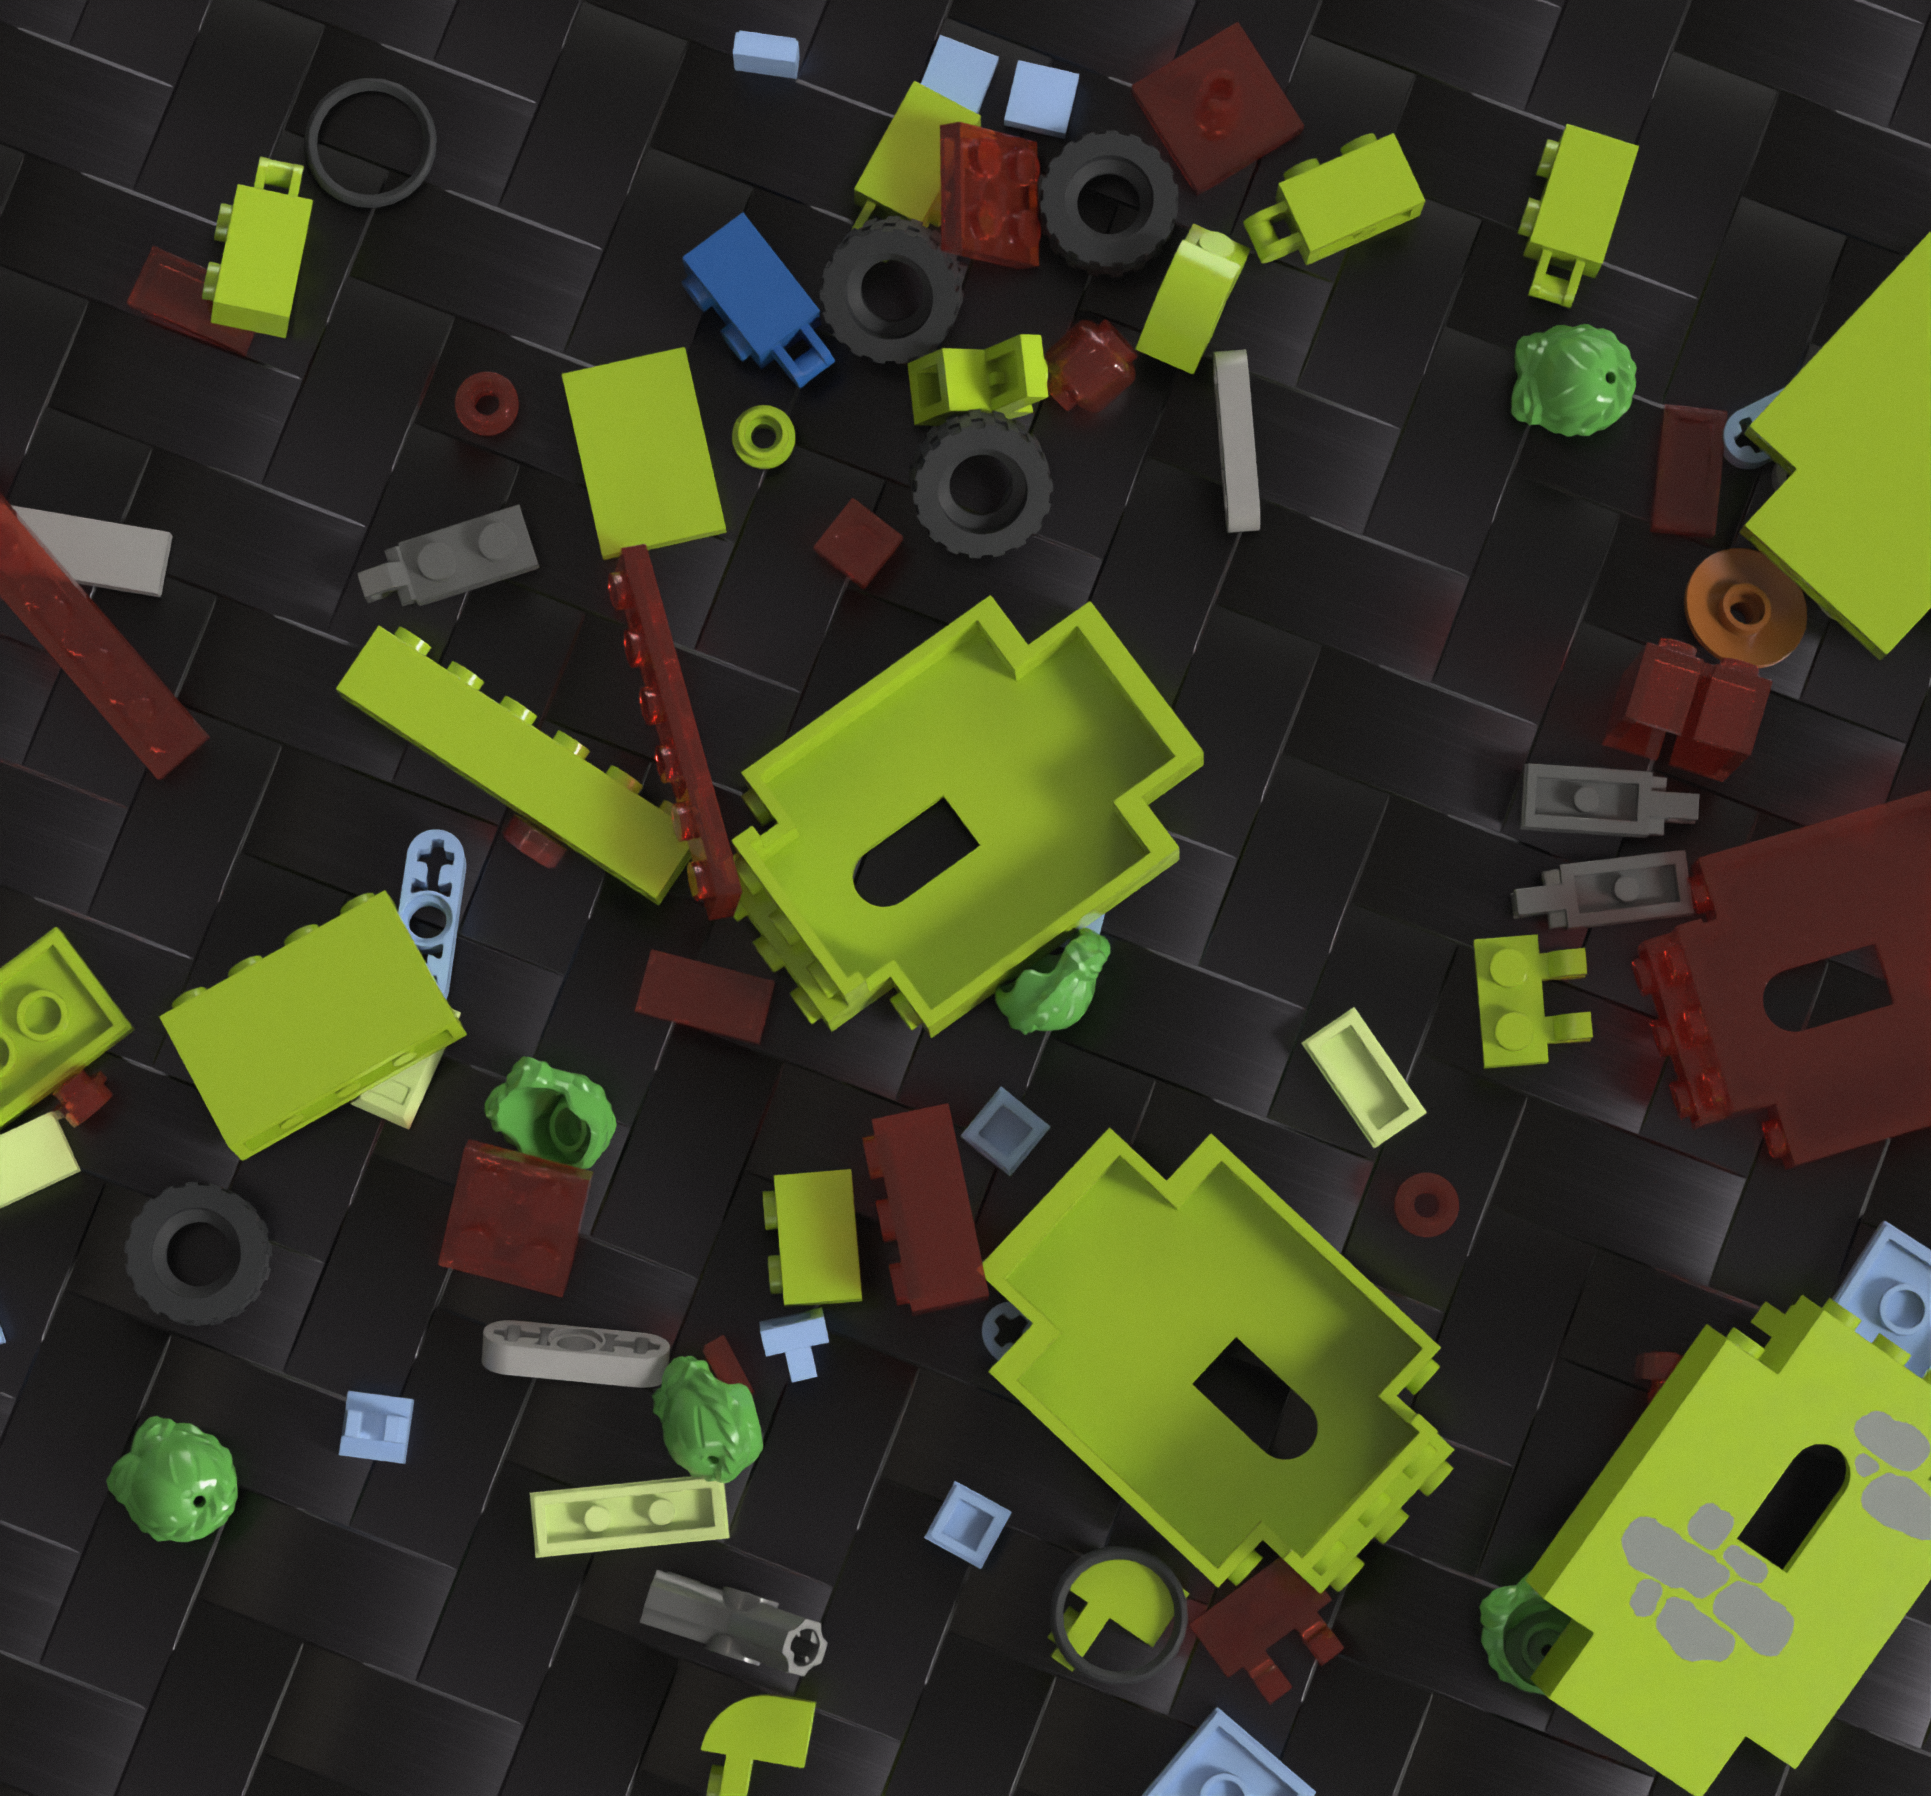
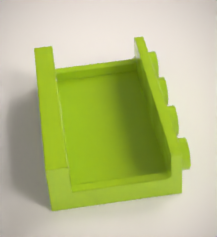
M385 890L377 895L366 893L355 897L341 908L340 916L320 927L317 924H312L296 930L285 939V946L265 958L253 956L239 962L229 970V978L207 990L205 987H199L185 992L174 1000L171 1005L172 1010L159 1016L226 1144L242 1161L467 1035L398 913L399 910Z

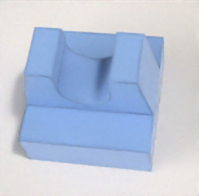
M822 1307L759 1322L765 1355L771 1356L785 1352L792 1382L817 1377L811 1346L829 1342Z
M348 1391L339 1455L405 1464L414 1400Z

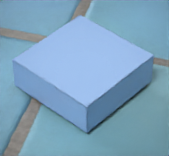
M741 30L736 32L733 48L735 70L797 79L800 55L799 43L796 41V38Z
M940 35L921 84L978 114L998 65L999 57Z
M1018 60L1004 125L1065 139L1079 74Z
M1000 1087L961 1134L960 1138L1010 1178L1049 1131L1050 1126L1003 1087Z
M955 1481L924 1538L981 1569L1012 1512Z

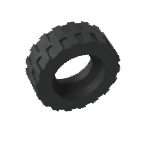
M1106 130V134L1095 135L1092 132L1083 135V138L1076 143L1071 141L1062 148L1061 155L1058 158L1054 157L1048 165L1047 174L1042 180L1040 189V225L1044 236L1047 235L1050 240V248L1056 255L1060 254L1065 258L1066 264L1076 270L1078 267L1087 271V275L1099 277V274L1111 275V278L1121 277L1125 272L1133 270L1135 273L1145 268L1147 261L1152 258L1155 260L1162 253L1163 246L1167 241L1169 242L1174 230L1179 194L1178 186L1173 181V171L1169 163H1164L1160 158V152L1153 145L1147 146L1141 142L1140 137L1132 134L1125 136L1118 134V131ZM1111 174L1120 176L1130 182L1138 194L1140 201L1138 216L1130 227L1120 233H1098L1090 229L1079 215L1077 199L1081 189L1088 181L1100 175Z
M888 216L887 219L877 221V218L868 220L858 230L854 228L846 234L825 266L822 278H824L823 285L820 288V301H823L825 308L823 316L826 323H830L834 329L833 335L840 343H846L852 348L851 352L859 357L865 355L873 358L872 362L882 364L886 361H896V364L907 363L910 358L916 356L921 358L930 353L935 344L940 345L956 320L964 296V290H962L961 285L964 280L962 267H958L956 261L957 254L953 247L947 246L942 240L943 235L937 230L931 231L923 226L924 222L913 218L911 221L902 220L900 216ZM885 260H897L909 265L916 271L923 285V298L919 308L913 314L903 319L889 320L876 315L868 308L862 296L861 286L865 273L874 264Z
M980 409L968 410V414L960 416L954 414L945 418L946 422L938 427H932L926 433L927 438L922 444H918L914 452V465H910V491L921 525H925L928 535L936 543L940 541L946 546L948 551L957 555L958 552L969 555V558L981 559L982 555H993L994 558L1005 555V551L1015 547L1018 549L1026 544V539L1032 533L1036 534L1042 527L1041 521L1044 515L1049 513L1052 504L1049 495L1050 492H1053V482L1039 441L1033 433L1030 435L1026 431L1023 423L1017 419L1012 421L1006 418L1004 413L993 410L992 413H982ZM975 455H989L999 459L1008 467L1012 476V488L1006 501L995 510L986 513L966 511L953 500L950 494L949 483L954 469L963 460Z
M188 1182L183 1186H171L162 1190L163 1194L155 1199L150 1198L142 1206L144 1210L138 1218L134 1217L129 1227L132 1229L129 1240H125L124 1252L127 1253L128 1264H125L127 1276L131 1277L135 1286L133 1287L134 1291L157 1314L186 1325H215L223 1323L224 1320L232 1316L237 1317L245 1311L244 1308L251 1301L255 1302L262 1292L260 1288L264 1280L268 1281L271 1271L268 1267L269 1258L272 1257V1244L268 1241V1229L265 1222L260 1219L256 1213L257 1210L249 1202L222 1186L211 1183ZM196 1222L208 1223L217 1227L225 1235L230 1246V1261L226 1271L215 1282L205 1286H191L181 1282L171 1272L167 1262V1248L173 1235L185 1225Z

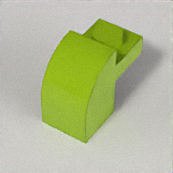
M1193 224L1186 239L1182 240L1167 271L1136 350L1190 374H1194L1213 336L1225 303L1245 265L1251 249L1232 241L1222 233L1209 231Z
M1019 334L984 350L942 348L907 363L915 425L940 426L946 422L945 418L954 414L960 416L968 414V410L978 409L982 413H992V410L1004 413L1006 418L1013 419L1033 413L1032 404L1048 398V367L1043 356L1041 335Z
M1115 1559L1095 1564L1081 1573L1072 1584L1070 1591L1086 1601L1080 1612L1068 1606L1063 1613L1064 1628L1068 1639L1076 1652L1083 1657L1109 1618L1150 1647H1153L1174 1617V1604L1168 1588L1162 1579L1150 1568L1135 1561ZM1183 1589L1185 1597L1187 1598L1190 1593ZM1051 1631L1047 1638L1055 1643ZM1056 1646L1050 1656L1073 1672L1075 1668L1066 1661Z
M758 1694L743 1698L721 1712L710 1725L701 1746L702 1751L726 1755L724 1766L712 1764L706 1796H747L753 1760L804 1768L816 1701L776 1694Z

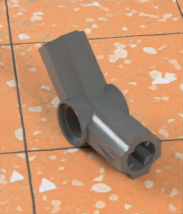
M656 1570L640 1623L705 1643L704 1648L758 1666L761 1662L779 1671L805 1676L809 1669L821 1664L828 1643L823 1638L820 1622L778 1609L779 1603L727 1586H723L722 1590L702 1584L700 1581L661 1570Z

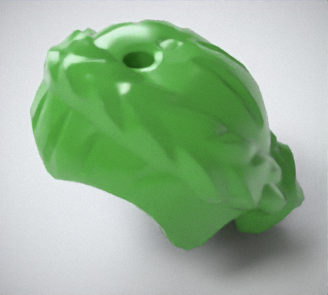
M1589 324L1575 327L1557 325L1544 333L1536 332L1530 336H1523L1518 340L1514 355L1518 379L1511 397V414L1518 421L1526 422L1528 425L1540 424L1553 433H1561L1567 437L1576 434L1590 436L1597 430H1604L1629 409L1636 387L1635 373L1637 367L1631 359L1627 346L1620 343L1611 331L1604 328L1596 329Z
M1082 928L1071 935L1069 944L1065 947L1063 953L1059 955L1048 954L1027 970L1025 969L1016 980L1006 985L997 986L995 1002L1000 1011L1008 1017L1010 1027L1027 1035L1035 1030L1053 1031L1066 1029L1079 1021L1088 1009L1095 992L1096 978L1110 954L1108 940L1105 936L1099 935L1094 930Z
M523 1056L514 1064L512 1072L506 1078V1082L493 1089L487 1098L484 1110L486 1117L490 1120L492 1129L495 1132H501L507 1143L517 1147L521 1155V1161L525 1166L550 1174L576 1173L592 1167L602 1152L608 1147L617 1125L611 1103L607 1100L605 1091L600 1085L590 1081L587 1076L554 1069L546 1061H538Z
M681 1356L671 1361L664 1370L662 1387L657 1389L652 1395L654 1401L653 1412L660 1417L662 1422L663 1439L669 1454L678 1465L688 1470L693 1477H703L706 1482L728 1483L734 1480L744 1468L750 1466L763 1450L761 1427L751 1392L747 1386L741 1383L726 1384L716 1379L710 1372L708 1363L705 1360H697L694 1356Z
M158 1416L148 1418L136 1431L131 1451L114 1464L106 1480L108 1489L118 1502L125 1505L132 1521L138 1525L142 1532L149 1533L158 1542L167 1540L189 1542L209 1535L224 1525L228 1517L234 1512L235 1503L238 1498L237 1476L229 1449L221 1446L214 1435L203 1433L193 1424L175 1423L170 1418ZM197 1496H202V1502L194 1505V1499Z
M1528 1572L1517 1585L1497 1588L1482 1600L1479 1607L1481 1611L1480 1622L1483 1625L1481 1643L1488 1653L1490 1667L1497 1671L1500 1680L1511 1683L1518 1689L1528 1693L1545 1695L1530 1677L1545 1658L1541 1653L1542 1648L1545 1646L1552 1647L1572 1618L1544 1600L1525 1581L1530 1573Z

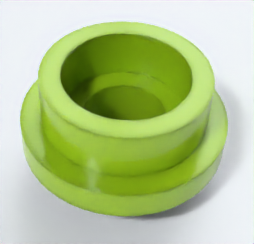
M759 405L749 408L738 417L732 431V442L736 454L744 463L758 469H770L779 466L791 455L795 445V430L790 418L783 411L773 406ZM762 428L770 429L776 435L774 444L765 449L758 448L752 442L753 434Z

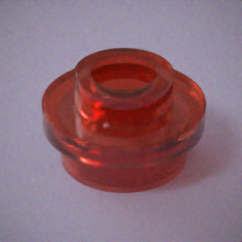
M480 372L470 376L461 384L456 394L455 408L461 423L468 430L475 434L490 436L499 434L511 426L518 414L519 400L514 386L504 376L494 372ZM492 395L499 400V407L496 412L491 415H483L476 410V403L482 396Z
M83 1069L76 1072L53 1093L59 1103L52 1110V1114L58 1120L65 1117L73 1128L84 1122L113 1095L104 1084L107 1077L101 1070L90 1077Z
M1420 1173L1410 1177L1399 1187L1394 1200V1210L1397 1220L1406 1231L1419 1237H1434L1442 1234L1452 1226L1458 1215L1459 1200L1454 1187L1445 1178L1433 1173ZM1430 1194L1436 1199L1438 1208L1434 1216L1425 1218L1415 1211L1414 1202L1418 1195Z

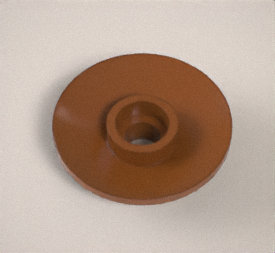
M1731 548L1719 551L1706 558L1695 569L1687 583L1684 609L1688 625L1698 642L1711 655L1722 662L1745 669L1769 667L1788 657L1798 646L1804 635L1807 625V606L1802 589L1759 551L1746 548ZM1730 609L1740 611L1745 616L1746 624L1737 621L1731 614Z

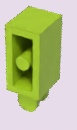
M914 80L854 188L855 205L863 209L852 229L856 228L858 230L866 221L874 219L875 215L883 220L887 219L888 216H900V219L911 221L913 218L924 222L923 226L926 228L930 223L940 227L956 196L955 193L948 190L959 169L966 173L972 170L985 145L986 140L978 136L981 127V115Z
M1566 124L1559 142L1547 139L1536 173L1537 176L1547 178L1541 200L1529 197L1518 230V234L1529 237L1523 256L1538 260L1529 289V296L1571 308L1581 276L1596 277L1607 251L1639 146L1570 124ZM1548 264L1571 271L1569 280L1546 274Z
M1374 133L1363 135L1344 145L1340 149L1342 156L1322 165L1319 164L1317 158L1299 163L1283 174L1285 181L1278 184L1275 196L1277 204L1255 213L1243 222L1261 263L1274 261L1299 250L1307 266L1420 216L1425 199L1394 133L1377 140ZM1285 219L1291 235L1279 240L1272 224Z
M260 156L254 187L238 184L234 204L221 203L214 240L225 243L221 264L209 261L202 299L213 301L211 323L286 338L313 200L298 197L303 165L290 164ZM268 184L289 189L287 195L264 190V186Z

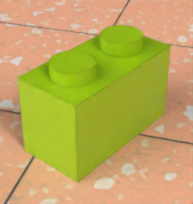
M851 1169L775 1175V1191L763 1192L766 1230L778 1229L780 1255L768 1256L771 1294L783 1293L785 1307L862 1301Z

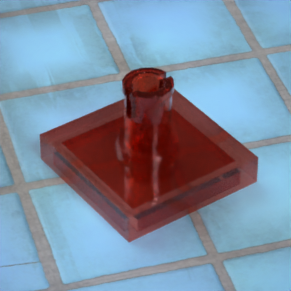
M1236 22L1131 86L1133 97L1196 196L1302 133L1304 129V124L1239 22Z

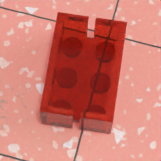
M1660 638L1658 645L1647 642L1623 672L1601 745L1657 761L1667 731L1677 735L1668 763L1669 766L1723 782L1751 755L1773 681L1759 677V668L1742 660L1722 658L1720 664L1711 665L1703 662L1704 659L1695 657L1697 652L1695 647L1681 641Z
M949 1104L872 1119L874 1135L862 1137L870 1179L883 1177L887 1198L875 1202L884 1242L897 1240L901 1262L889 1264L897 1306L910 1303L912 1316L915 1317L988 1301L989 1292Z

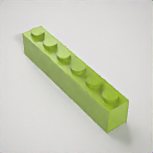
M381 626L377 627L336 688L344 700L658 906L660 905L701 843L699 835L691 830L696 822L693 817L667 800H664L661 806L657 808L640 797L638 793L643 785L619 768L611 765L605 774L585 761L590 751L567 734L558 730L553 739L532 726L537 716L512 698L505 696L501 703L498 704L479 691L484 681L460 664L452 661L446 670L426 656L431 647L410 631L399 627L393 635Z

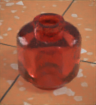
M1088 319L1081 320L1051 346L1044 355L1048 372L1051 375L1047 380L1048 392L1067 411H1070L1077 404L1087 412L1099 413L1135 380L1136 370L1132 362L1138 357V354L1126 338L1106 319L1099 325Z

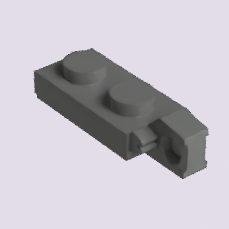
M518 504L399 542V546L384 551L388 563L357 573L367 603L398 594L402 606L418 603L420 607L533 571L540 567L521 508Z
M1528 763L1523 766L1519 830L1635 838L1663 836L1664 823L1695 824V821L1698 820L1699 794L1666 792L1667 778L1655 777L1653 772Z
M1685 850L1562 864L1555 870L1543 871L1541 873L1543 886L1515 889L1514 893H1510L1513 919L1547 915L1549 929L1564 928L1565 931L1683 917L1694 913Z

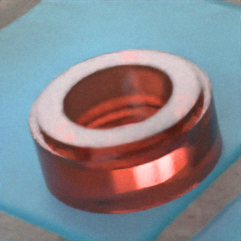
M516 814L512 816L502 831L504 834L503 838L549 869L551 867L555 868L567 851V848L557 840Z

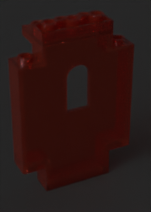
M1931 790L1698 858L1691 865L1693 876L1687 877V881L1691 888L1695 913L1705 912L1708 922L1703 923L1702 919L1677 925L1668 934L1645 940L1637 947L1640 958L1632 960L1633 974L1642 997L1652 996L1659 1018L1651 1021V1031L1656 1048L1661 1058L1671 1057L1678 1079L1670 1082V1092L1679 1118L1689 1117L1694 1131L1767 1109L1770 1120L1762 1122L1764 1138L1772 1158L1782 1157L1786 1170L1930 1128ZM1875 945L1893 1005L1800 1032L1783 1030L1773 1024L1767 1017L1763 1007V992L1768 981L1774 975L1785 970Z

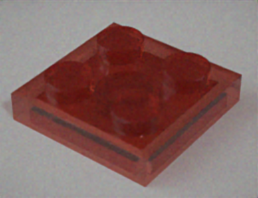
M963 122L940 125L941 251L1016 269L1039 266L1041 226L1038 220L1040 164L1037 157V142Z
M469 1139L462 1156L438 1265L563 1297L568 1284L594 1172Z

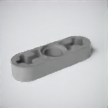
M1245 349L1213 352V375L1226 528L1228 533L1260 530V501L1247 353Z
M503 1320L493 1322L484 1328L481 1361L488 1370L504 1375L646 1388L662 1384L664 1370L669 1365L670 1344L665 1339L648 1333Z

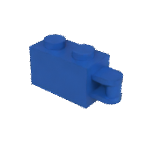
M743 212L682 257L684 269L688 275L687 278L681 281L682 285L703 312L712 306L725 322L726 326L720 330V333L741 361L751 356L760 369H763L773 360H776L799 389L835 362L830 351L814 332V329L821 325L820 310ZM803 339L810 349L793 361L786 351Z

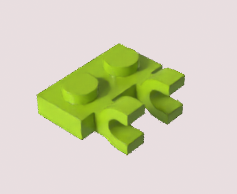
M1538 934L1474 939L1473 948L1484 1069L1548 1064L1547 1044L1591 1041V1038H1593L1591 1012L1545 1017L1542 981L1585 978V975H1587L1585 948L1539 953Z

